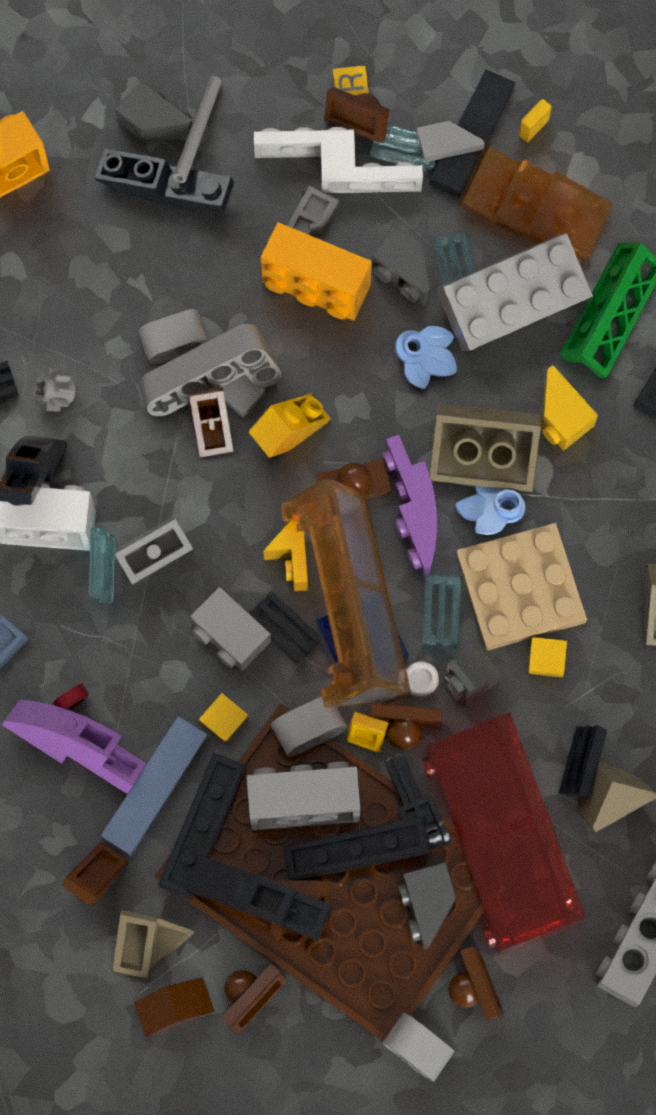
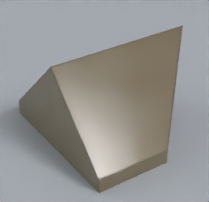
M599 760L590 796L580 797L579 814L593 831L597 832L656 799V794L640 777Z
M122 910L119 920L113 971L148 979L149 974L196 931L157 917Z

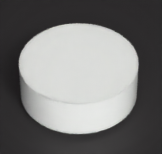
M423 661L411 664L406 669L403 678L405 690L415 698L431 696L436 691L439 682L438 672L435 667Z

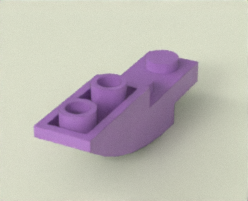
M396 435L386 439L385 452H382V458L388 472L394 470L398 480L397 483H394L398 498L401 503L407 502L398 507V518L394 519L401 539L406 537L411 549L407 550V554L413 569L419 568L424 578L430 575L436 546L437 509L435 494L425 461L411 465L400 436Z
M19 700L2 724V726L58 762L63 763L68 756L126 794H128L146 766L145 762L117 745L122 737L121 735L88 717L61 707L36 701Z

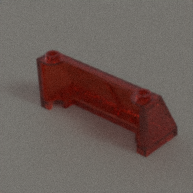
M508 712L427 746L426 757L422 758L423 767L428 779L434 777L442 791L487 917L488 926L483 927L482 931L489 949L495 947L497 955L579 927L586 919L511 713Z

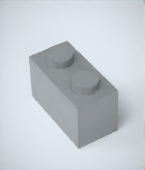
M173 516L116 549L114 554L133 585L193 550Z
M220 587L190 616L192 626H194L191 630L192 633L205 645L210 641L219 650L217 656L229 668L235 665L243 671L271 643V634Z

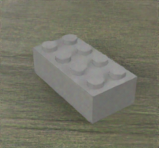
M567 233L552 237L436 288L461 351L473 350L593 297Z

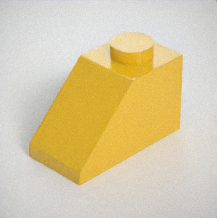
M552 365L548 368L545 377L541 426L543 427L542 432L546 439L552 445L558 444L564 451L595 426L598 415Z

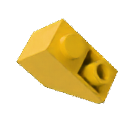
M310 393L271 405L250 429L249 433L270 458L290 451L326 425L331 418L323 410L322 404Z

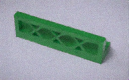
M641 242L617 244L592 291L593 297L588 299L559 353L567 362L584 363L599 378H607L656 285V256ZM643 261L651 267L645 280L641 279L640 270ZM630 288H633L634 302L631 307L627 308L626 294ZM618 316L619 330L615 336H612L611 322L614 317ZM599 345L604 346L605 354L601 364L593 358Z

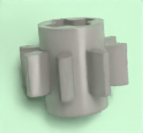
M48 368L47 374L40 373L35 379L32 388L33 397L38 401L37 404L44 405L45 411L60 412L61 407H68V404L73 401L75 396V384L70 379V375H63L62 369Z

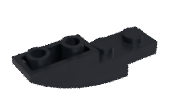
M104 149L94 177L97 182L129 195L196 213L199 208L225 212L234 185L231 176L192 169L189 171L186 182L179 183L173 179L176 167L170 166L166 159L111 149Z
M24 436L16 442L6 457V471L0 481V501L9 502L15 506L32 505L43 482H50L67 449V442L60 439Z
M202 856L198 857L185 888L186 891L249 916L263 919L318 942L332 910L330 904L299 893L293 888Z

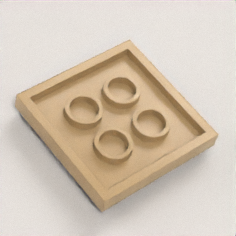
M556 523L456 550V557L486 651L586 623L587 618Z

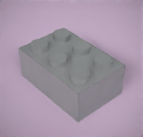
M348 762L327 764V769L312 770V765H297L290 768L291 772L276 773L275 768H260L254 770V775H247L252 831L360 821L357 766L349 767Z

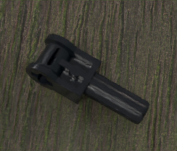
M396 754L385 761V765L403 806L397 808L400 820L423 816L426 820L431 849L442 844L445 846L451 845L448 831L431 794L425 797L422 796L403 754Z

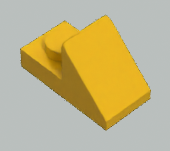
M303 514L295 515L265 548L263 554L264 560L292 558V560H285L286 581H293L294 591H308Z

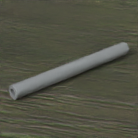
M211 76L208 80L173 175V179L176 182H186L222 83L219 77Z

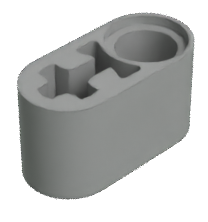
M195 309L185 310L152 321L138 329V335L148 363L152 365L173 360L209 341L199 311Z
M330 695L321 696L295 708L271 723V727L287 757L299 755L338 736L347 728Z
M406 1013L400 1016L382 1042L386 1048L432 1082L436 1080L455 1052L425 1026Z

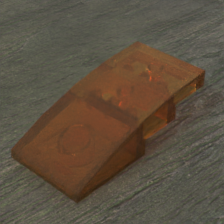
M489 146L485 149L459 206L496 226L537 244L557 235L567 233L577 259L585 262L589 258L613 203L557 171L549 174L523 158L517 162Z

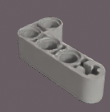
M242 324L148 372L140 379L139 385L148 413L158 417L170 414L189 404V393L218 389L243 375H246L257 387H268L278 382L281 378V371L273 348L261 331L253 324Z

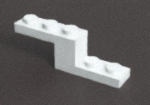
M303 127L295 131H280L275 128H267L261 132H254L255 158L321 157L322 192L422 191V165L415 166L408 162L399 163L395 166L367 163L362 167H355L354 130L332 127L328 130L314 131L311 128Z

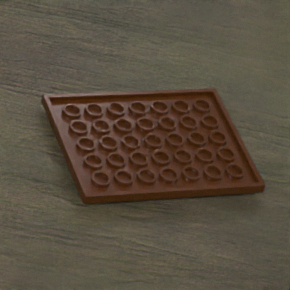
M281 703L238 761L247 765V768L209 858L269 880H289L283 845L401 821L397 808L403 806L393 781L333 739L299 755L287 757L271 727V723L275 719L291 711ZM333 762H348L349 767L357 766L360 798L359 822L252 831L247 775H254V770L275 768L276 773L291 772L290 768L297 765H312V770L327 769V764ZM441 816L451 840V845L449 846L439 845L432 848L430 854L419 858L411 857L301 880L324 881L329 886V892L319 900L332 906L319 942L290 930L275 941L271 936V923L255 916H249L194 894L192 900L185 897L182 898L383 1042L403 1013L411 1017L413 1016L515 867ZM169 857L154 876L158 881L161 879ZM446 862L456 899L430 947L422 949L420 941L413 942L408 921L414 918L410 905L404 907L402 904L398 885L404 884L402 880L403 874Z

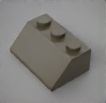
M438 403L430 470L431 481L532 492L541 429V414Z

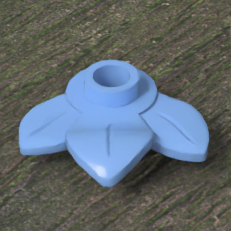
M428 326L421 332L409 330L398 336L395 341V353L404 362V375L411 384L424 390L430 381L431 375L447 377L457 372L455 358L446 349L454 339V335L450 331L438 326ZM408 342L416 344L417 352H413L408 348Z
M474 486L476 494L457 502L455 505L461 516L467 520L476 521V533L484 535L500 532L507 523H514L520 520L525 512V502L516 491L483 486ZM508 506L511 507L512 510L503 509V507Z

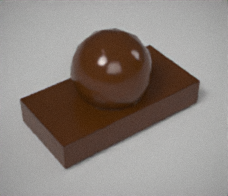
M333 87L327 91L324 121L347 130H354V133L380 143L386 139L390 109L381 106L379 100L370 93L353 95Z
M384 459L362 464L350 462L341 469L317 474L324 509L386 496L392 493Z
M374 702L371 705L370 717L389 722L387 735L390 743L397 749L410 750L421 741L422 727L441 728L443 710L441 708Z
M100 842L65 877L61 886L72 892L79 901L92 906L105 896L107 889L126 870L129 861Z
M471 946L461 950L460 952L468 972H460L453 976L448 987L450 999L454 1004L462 1008H470L480 1002L486 1020H494L504 1016L503 1008L480 949Z
M272 963L258 978L247 970L234 971L228 975L224 984L225 996L233 1005L221 1019L236 1034H240L285 985L287 980Z

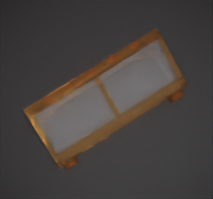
M321 480L280 504L283 521H297L299 523L296 525L297 532H310L339 662L328 667L329 674H334L330 687L321 689L324 707L371 705L374 702L390 704L411 694V689L366 495L334 480Z

